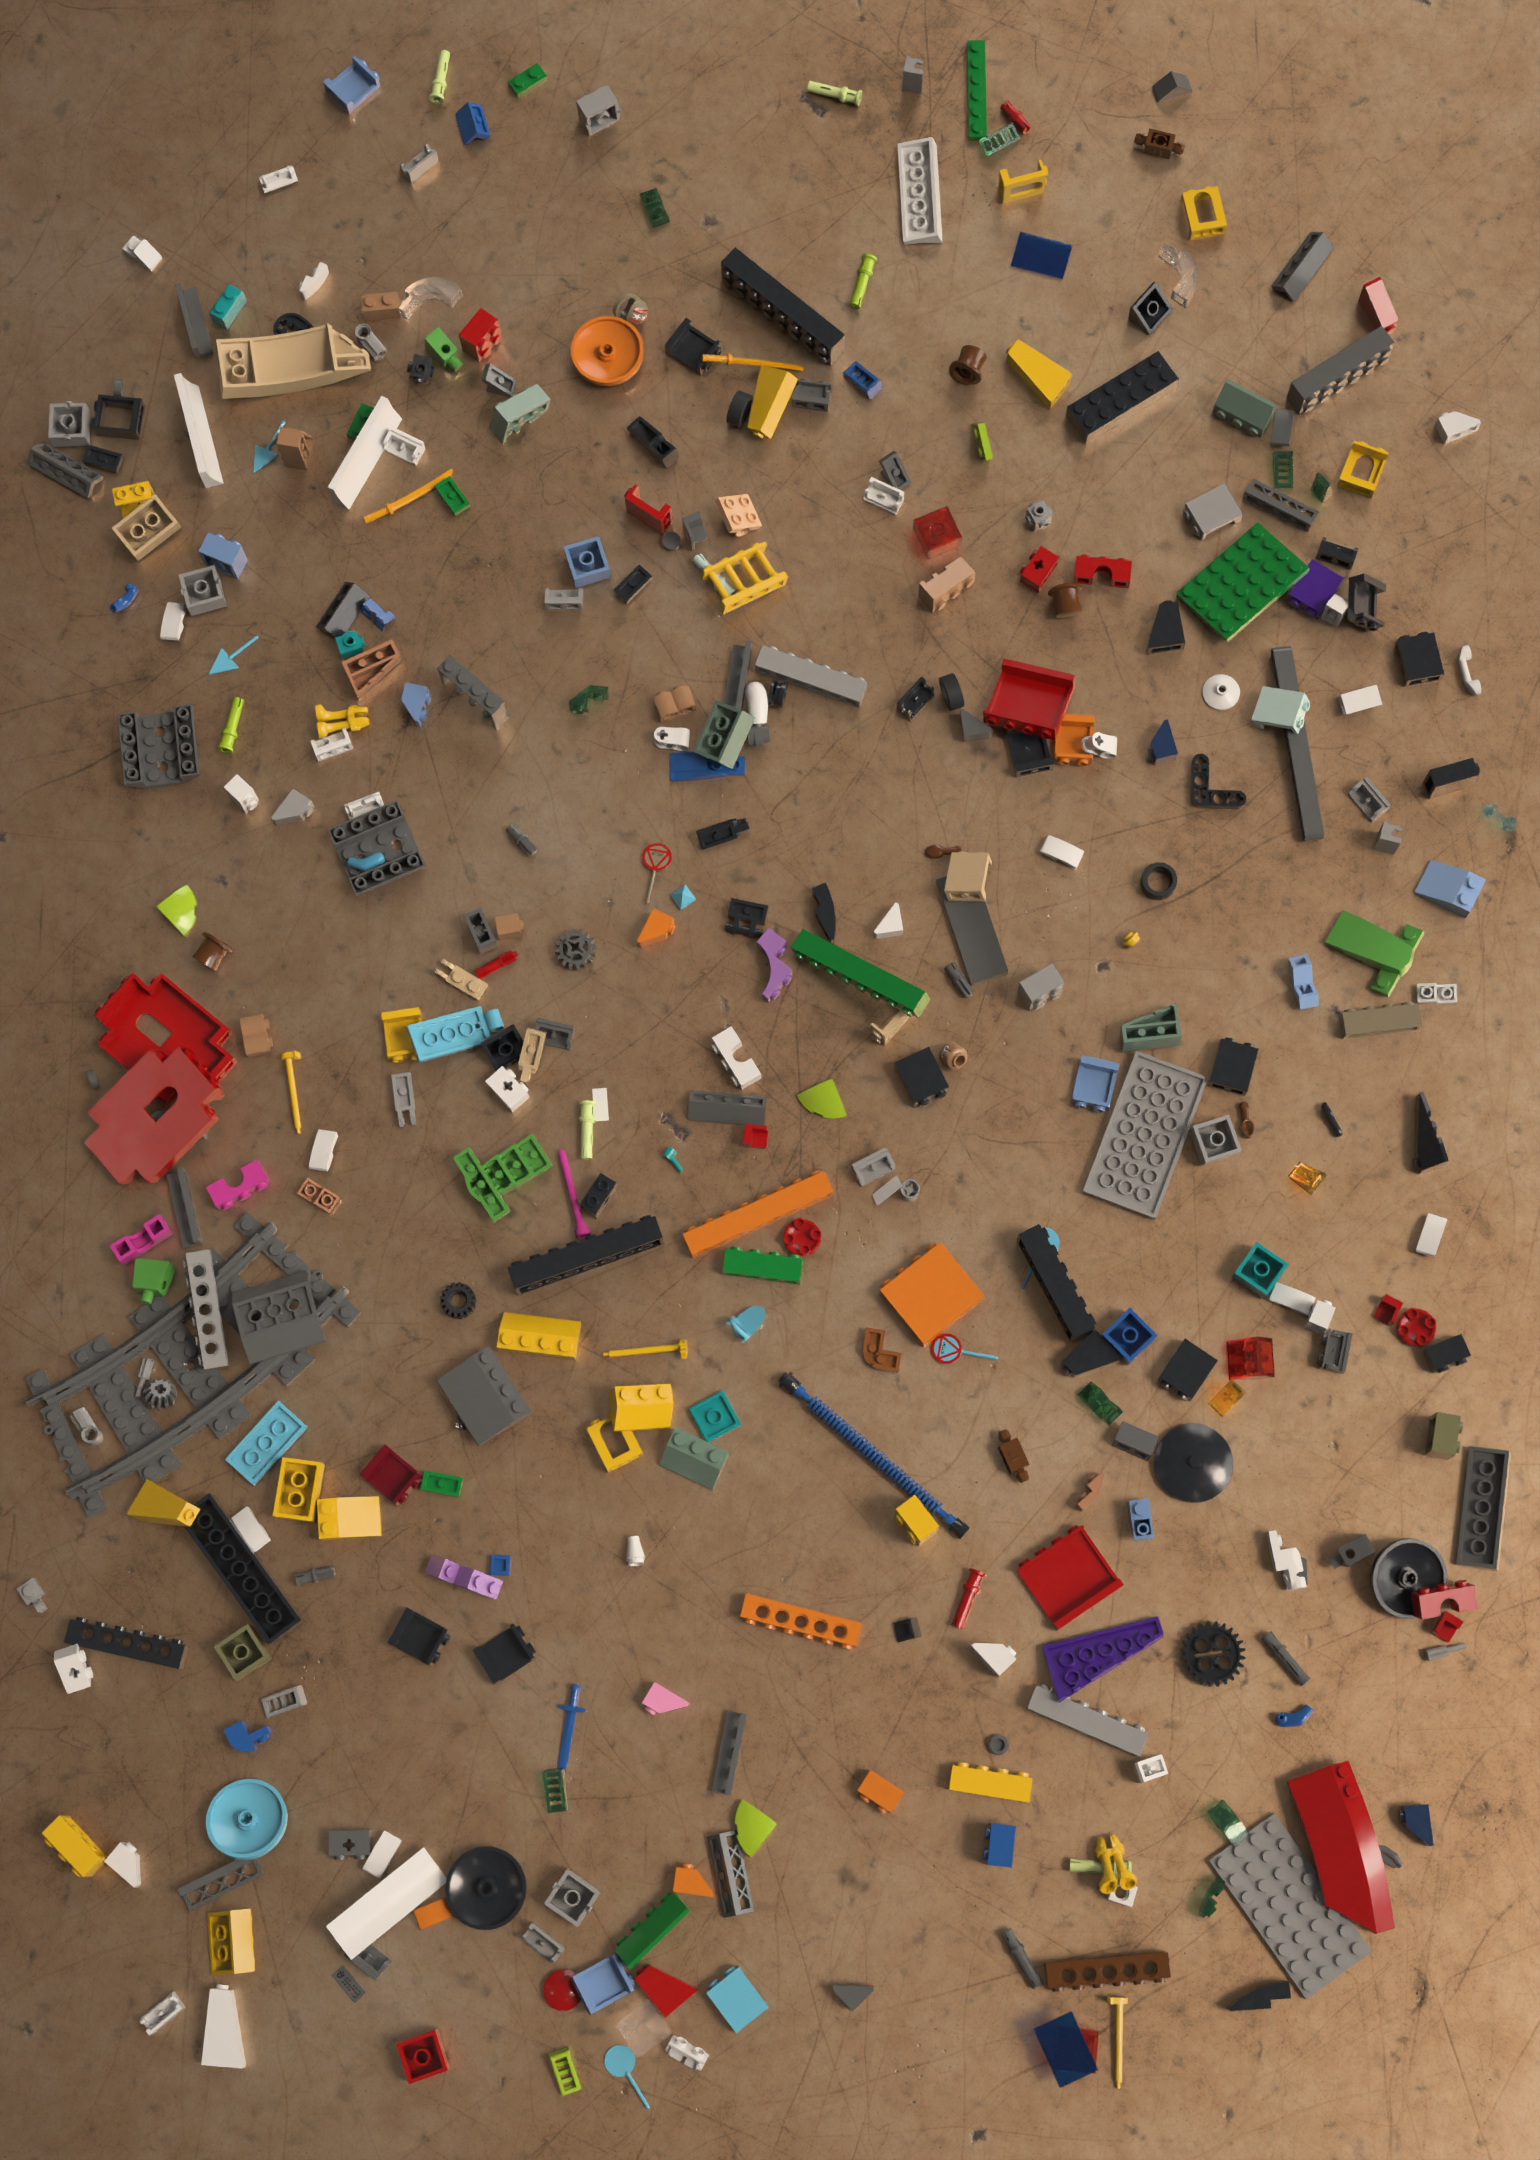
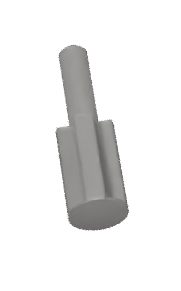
M143 1358L137 1377L140 1378L135 1394L137 1398L141 1397L145 1381L150 1378L154 1365V1360Z
M1461 1643L1449 1647L1444 1645L1425 1650V1656L1428 1661L1449 1656L1451 1652L1466 1649V1644Z

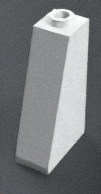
M216 1984V1988H211L209 1992L201 2065L242 2069L245 2068L246 2061L234 1989H228L229 1985Z

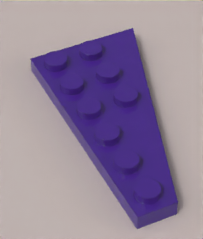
M1159 1617L1042 1646L1058 1702H1062L1164 1638Z

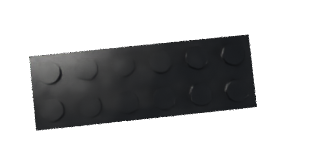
M1157 351L1067 406L1066 417L1085 444L1177 389L1179 378L1160 352Z
M1040 1224L1020 1233L1017 1243L1072 1344L1090 1335L1095 1329L1094 1324L1096 1322L1092 1314L1086 1312L1085 1307L1087 1305L1083 1297H1078L1076 1293L1077 1286L1073 1279L1069 1280L1066 1274L1068 1272L1067 1267L1063 1261H1059L1057 1257L1059 1253L1055 1245L1049 1243L1048 1238L1050 1236L1046 1228H1041Z

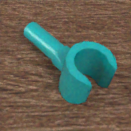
M669 1146L665 1150L664 1156L674 1164L680 1173L683 1169L674 1158L677 1152Z

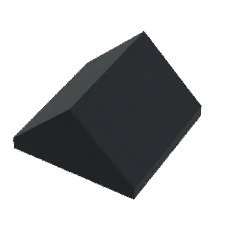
M1153 282L1130 307L1128 317L1131 322L1149 335L1173 310L1156 282Z
M512 1024L480 1044L495 1071H497L502 1066L506 1069L519 1061L523 1040L515 1025Z

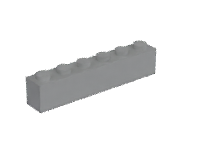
M762 645L755 663V671L858 708H860L867 691L868 682L862 677H852L845 671L832 670L829 666L815 664L808 658L801 659L795 657L793 653L778 651L774 646L768 645L767 647Z
M1043 1684L1040 1687L1035 1686L1027 1705V1710L1140 1757L1148 1737V1733L1144 1732L1145 1728L1136 1724L1133 1727L1126 1724L1127 1720L1115 1716V1719L1107 1716L1108 1712L1099 1708L1094 1711L1088 1708L1089 1704L1080 1700L1077 1703L1070 1700V1697L1059 1703L1056 1694L1051 1692L1052 1688Z

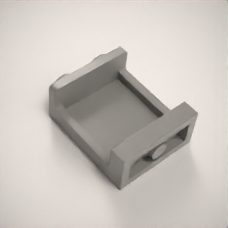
M1225 483L1186 502L1183 511L1186 520H1190L1193 525V532L1196 536L1199 535L1201 540L1205 539L1208 533L1231 522L1236 524L1242 518V512Z

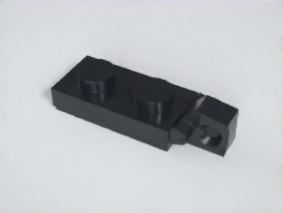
M735 818L697 830L696 833L700 847L704 850L737 839V836L741 835L740 832L749 829L746 818L739 820Z

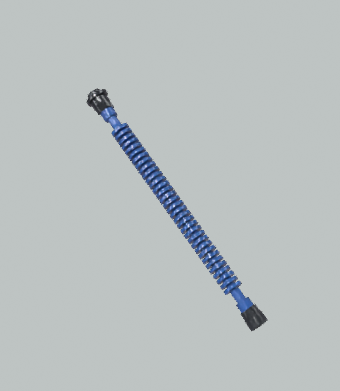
M785 1372L778 1380L780 1388L783 1387L791 1395L794 1394L799 1399L802 1398L809 1404L807 1409L812 1407L811 1412H815V1416L820 1414L818 1417L820 1420L824 1417L822 1422L828 1421L826 1423L827 1426L832 1424L830 1428L833 1429L835 1427V1433L839 1430L838 1435L841 1436L843 1434L841 1437L843 1440L847 1437L845 1440L847 1443L851 1440L850 1446L855 1444L853 1448L859 1447L857 1452L862 1450V1456L867 1454L865 1458L868 1459L870 1457V1463L874 1460L873 1465L878 1464L877 1469L882 1467L881 1472L886 1470L884 1475L890 1474L888 1476L889 1479L894 1477L892 1482L897 1480V1486L901 1483L902 1485L899 1488L903 1489L905 1487L903 1490L905 1493L909 1490V1496L911 1494L916 1495L921 1500V1503L925 1504V1508L929 1507L927 1511L930 1512L932 1510V1516L936 1513L944 1520L943 1523L949 1527L948 1529L956 1537L961 1539L970 1528L965 1522L944 1511L941 1508L943 1505L941 1502L937 1505L938 1499L933 1501L934 1496L929 1498L931 1493L926 1495L927 1490L924 1489L922 1492L923 1487L920 1486L918 1488V1482L914 1485V1479L909 1481L912 1478L910 1475L908 1478H906L908 1475L906 1472L902 1475L903 1469L898 1471L899 1466L894 1468L896 1463L891 1465V1459L886 1461L888 1457L885 1456L883 1458V1452L879 1455L880 1450L875 1451L876 1446L871 1448L873 1445L871 1442L867 1445L869 1440L863 1441L865 1439L864 1436L859 1438L861 1433L856 1435V1429L852 1432L854 1427L850 1426L848 1428L850 1425L848 1422L844 1425L846 1421L844 1419L840 1421L842 1419L841 1416L836 1418L838 1416L837 1413L832 1415L834 1410L832 1409L829 1412L830 1407L827 1406L825 1408L826 1403L821 1405L823 1402L821 1399L817 1402L819 1397H811L801 1385L802 1383L793 1376L792 1372L789 1374Z

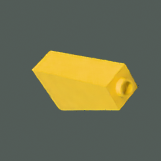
M1018 339L1015 344L1011 343L1006 351L1008 353L1007 362L1046 407L1051 409L1071 383L1072 373Z
M761 366L747 427L753 432V436L759 439H763V437L771 439L798 379L788 371L767 366Z
M146 1479L127 1514L141 1522L190 1527L200 1509Z

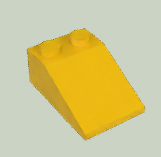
M379 1496L317 1499L318 1529L321 1541L382 1536Z

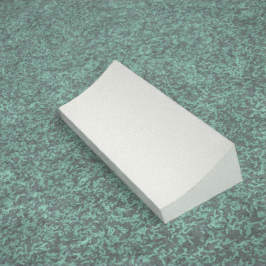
M933 137L898 143L903 242L905 245L943 243L937 145Z
M181 373L175 374L174 377L199 475L206 488L224 484L199 386L187 381Z
M380 397L328 486L333 502L347 509H350L383 453L385 446L383 442L391 426L397 429L402 420L391 406L388 398Z
M423 1847L329 1923L326 1928L350 1960H352L445 1885L447 1878Z

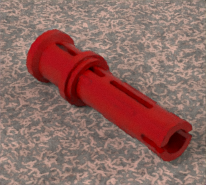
M973 1568L969 1569L968 1580L963 1585V1596L951 1624L962 1630L975 1595H978L980 1592L979 1587L982 1579L986 1576L985 1573Z

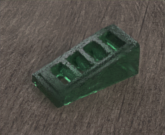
M1012 122L979 141L986 156H989L1019 140L1020 137ZM1007 129L1011 135V140L1006 132Z
M1293 451L1273 452L1274 489H1293ZM1279 458H1287V462H1279ZM1279 466H1287L1288 469H1279ZM1279 473H1288V476H1279ZM1279 480H1288V483H1279Z
M1318 472L1311 491L1323 503L1333 495L1330 483Z
M564 1768L544 1770L542 1778L548 1813L568 1811ZM558 1776V1779H550V1777ZM559 1784V1787L551 1788V1785ZM551 1793H560L561 1796L551 1797ZM562 1801V1804L552 1805V1802Z

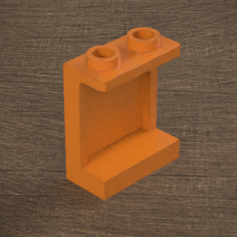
M1065 714L1055 740L1054 762H1058L1060 765L1076 763L1078 766L1092 764L1093 755L1086 753L1082 749L1081 741L1084 737H1091L1093 735L1094 715Z

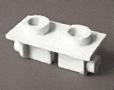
M292 165L259 177L264 193L298 182Z
M380 792L347 803L344 806L349 819H353L384 806Z
M673 2035L665 2050L669 2056L678 2061H681L683 2056L687 2057L684 2064L695 2071H701L709 2057V2054L705 2053L702 2048L695 2047L689 2044L683 2037H677L676 2035Z

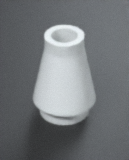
M630 1536L627 1538L626 1562L631 1567L641 1566L646 1558L639 1541V1536Z

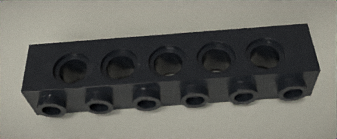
M77 1617L76 1620L70 1619L64 1643L78 1644V1646L183 1670L189 1646L183 1645L184 1641L172 1639V1642L164 1641V1636L153 1634L152 1638L146 1637V1632L134 1630V1633L126 1632L127 1628L116 1625L114 1629L107 1628V1623L96 1621L95 1625L89 1624V1619ZM91 1628L93 1635L90 1639H86L85 1631ZM107 1633H110L112 1635V1640L110 1643L106 1644L104 1642V1636ZM129 1637L131 1645L128 1648H124L123 1640ZM148 1641L150 1643V1649L148 1652L144 1653L142 1651V1645L143 1643ZM164 1646H168L170 1650L166 1657L161 1655V1649Z

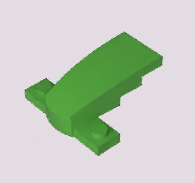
M1342 911L1325 943L1329 947L1343 951L1346 956L1361 960L1365 965L1381 969L1371 986V990L1389 998L1400 977H1403L1411 968L1414 952L1424 936V931L1406 924L1398 938L1371 922Z
M530 1134L517 1144L514 1143L501 1154H496L483 1166L470 1147L453 1157L465 1176L466 1186L470 1194L476 1201L482 1203L493 1222L498 1221L511 1212L501 1196L524 1185L553 1167V1164L533 1134Z

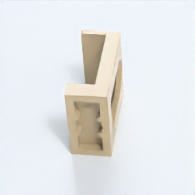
M899 1009L900 1011L883 1030L872 1022L870 1027L871 1038L877 1044L882 1043L885 1046L910 1017Z

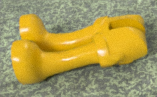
M321 704L315 705L319 738H325L329 733L344 728L357 731L370 725L369 718L365 717L368 715V707L350 705L348 709L332 712L326 711ZM347 719L346 721L337 723H325L331 720Z
M1115 1834L1109 1835L1110 1849H1107L1104 1837L1096 1839L1095 1855L1101 1860L1104 1869V1876L1099 1883V1888L1104 1894L1113 1893L1118 1886L1111 1858L1114 1859L1120 1887L1124 1890H1129L1137 1885L1136 1876L1126 1869L1122 1857L1124 1847Z

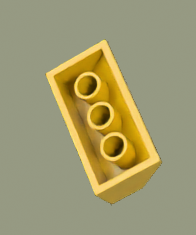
M504 1312L499 1328L497 1349L503 1352L576 1360L581 1322Z

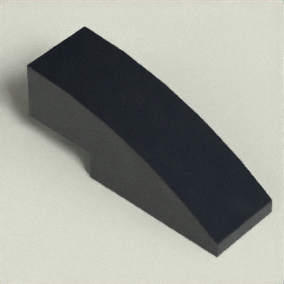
M641 416L627 427V430L666 469L680 457L677 449L664 438L663 434Z
M825 882L812 888V895L818 904L814 908V915L828 941L834 944L836 935L835 909L831 893Z
M1280 1981L1259 1986L1235 1999L1228 2005V2010L1271 2009V2000L1291 1999L1289 1981Z

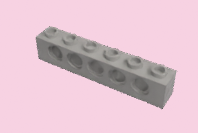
M211 1250L185 1253L186 1258H183L184 1269L188 1270L189 1273L186 1283L187 1288L191 1289L192 1292L189 1302L190 1307L194 1308L195 1311L192 1321L194 1328L197 1327L198 1330L195 1340L197 1347L201 1348V1355H198L199 1365L203 1366L204 1370L229 1366ZM198 1266L204 1268V1274L200 1277H196L194 1274V1270ZM205 1285L207 1287L206 1295L199 1296L197 1294L198 1287ZM203 1305L210 1306L211 1310L208 1315L204 1316L200 1313V1308ZM206 1324H212L214 1328L210 1335H206L203 1332ZM210 1343H214L217 1347L214 1354H208L206 1351V1347Z

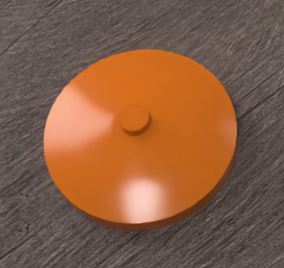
M615 316L596 317L584 323L575 333L571 343L572 362L577 372L585 380L600 386L618 385L629 380L639 370L644 357L643 341L638 330L630 322Z

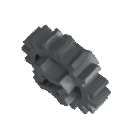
M572 929L571 934L565 931L566 936H559L561 942H556V947L559 948L555 950V953L559 955L557 957L558 961L563 960L562 965L564 967L569 964L570 970L573 969V966L580 970L581 965L587 968L586 962L592 963L591 956L596 957V952L592 951L597 949L596 945L593 944L595 942L594 938H589L588 932L583 935L582 929L578 933L575 932V929ZM586 943L588 944V953L584 950ZM564 946L568 949L566 955L563 953ZM574 947L575 949H577L579 947L580 951L575 950L573 952L572 948Z

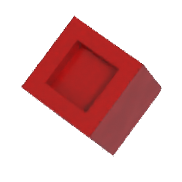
M745 1124L743 1147L766 1149L768 1127Z
M1385 1294L1373 1318L1388 1326L1393 1325L1403 1302Z
M1444 1611L1431 1633L1448 1643L1464 1621Z

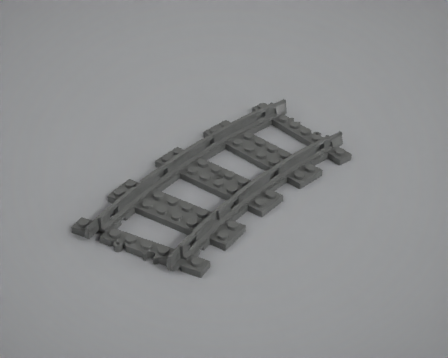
M247 1212L234 1227L248 1239L226 1261L214 1248L210 1249L220 1313L239 1335L232 1304V1293L250 1288L239 1275L262 1252L288 1275L308 1271L312 1285V1295L319 1301L315 1306L317 1314L319 1316L323 1313L319 1317L322 1327L335 1315L349 1328L361 1314L355 1306L345 1299L349 1294V1290L345 1285H342L334 1296L330 1298L336 1290L325 1280L319 1281L324 1277L323 1272L317 1269L312 1275V1269L298 1257L296 1250L291 1254L286 1253V1248L289 1244L282 1243L274 1236L278 1231V1227L272 1221L264 1227ZM252 1246H254V1248H253L245 1257H243V1255H244ZM202 1266L195 1268V1276L200 1277L204 1274ZM188 1270L184 1273L186 1277H189ZM205 1285L199 1286L197 1294L199 1296L206 1295L207 1287ZM192 1292L173 1307L169 1305L164 1297L156 1296L153 1298L151 1305H144L129 1316L140 1332L117 1348L113 1349L106 1335L102 1334L70 1354L79 1371L54 1385H51L44 1369L26 1377L33 1397L24 1403L27 1407H30L43 1400L47 1402L48 1406L40 1409L44 1421L51 1424L45 1426L44 1432L49 1436L54 1434L53 1441L60 1454L59 1462H69V1467L64 1472L69 1474L73 1483L64 1493L71 1499L79 1497L88 1518H92L108 1510L100 1491L137 1471L144 1483L146 1479L156 1483L182 1467L172 1449L198 1433L207 1425L210 1426L218 1439L221 1440L252 1416L241 1402L244 1397L273 1373L286 1386H289L316 1359L306 1348L254 1363L238 1378L228 1384L217 1368L204 1370V1367L199 1365L198 1355H201V1348L197 1347L195 1338L184 1325L187 1320L195 1315L194 1308L189 1307L184 1310L190 1304L189 1297H192ZM261 1313L253 1314L252 1321H258L261 1318ZM135 1345H138L136 1348H134L133 1350H131V1351L128 1352L127 1354L125 1353L126 1351H128L129 1349H131V1348L134 1347ZM150 1348L154 1350L196 1407V1410L164 1432L161 1431L143 1398L135 1397L137 1388L124 1368L125 1365ZM189 1363L194 1364L192 1370L187 1369ZM255 1374L257 1375V1376H256L254 1379H252L248 1384H245V1383H246L248 1380H250ZM67 1387L69 1388L66 1391L56 1395V1393L62 1391L63 1389ZM90 1388L128 1453L92 1474L60 1403ZM189 1425L191 1426V1427H189L188 1429H186L185 1431H183L181 1434H178L180 1431H182L183 1429H185V1428L188 1427ZM110 1474H114V1475H112V1476H110V1477L104 1479L103 1481H100L101 1479L105 1478L106 1476H108V1475H110Z

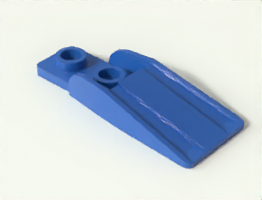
M674 752L670 754L671 782L745 775V758L743 756L737 757L733 769L695 752Z

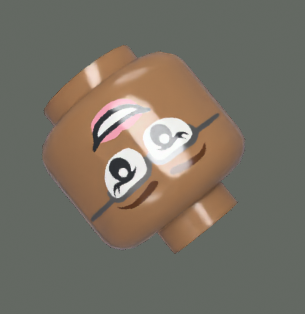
M949 1042L941 1048L939 1059L949 1069L958 1070L965 1065L967 1052L957 1043Z

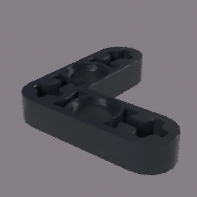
M1201 753L1193 757L1191 763L1192 805L1196 808L1238 810L1243 808L1246 803V795L1242 791L1209 790V758ZM1198 759H1201L1204 764L1202 765V771L1198 772L1199 764L1196 762H1198ZM1203 777L1205 784H1196L1195 778ZM1198 790H1202L1201 798L1203 800L1201 803L1198 802V799H1195L1198 796ZM1216 795H1221L1224 798V802L1217 804L1213 798ZM1227 796H1230V797H1229V800H1230V801H1229V804H1226V803H1227V799H1228ZM1236 796L1239 797V800H1242L1239 804H1236L1234 800Z

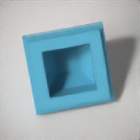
M686 885L670 894L680 910L696 900Z

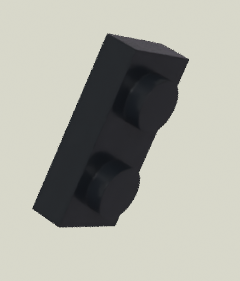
M88 444L82 462L118 473L124 456L123 454Z
M638 565L614 589V593L628 604L653 579V576L641 565Z

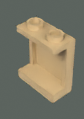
M963 851L951 853L944 889L948 901L985 902L986 893L984 886L988 866L992 865L989 853H967Z

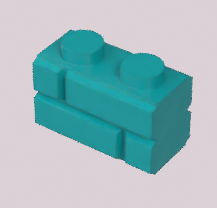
M228 284L225 292L221 294L209 312L212 321L224 329H228L247 302L244 292Z

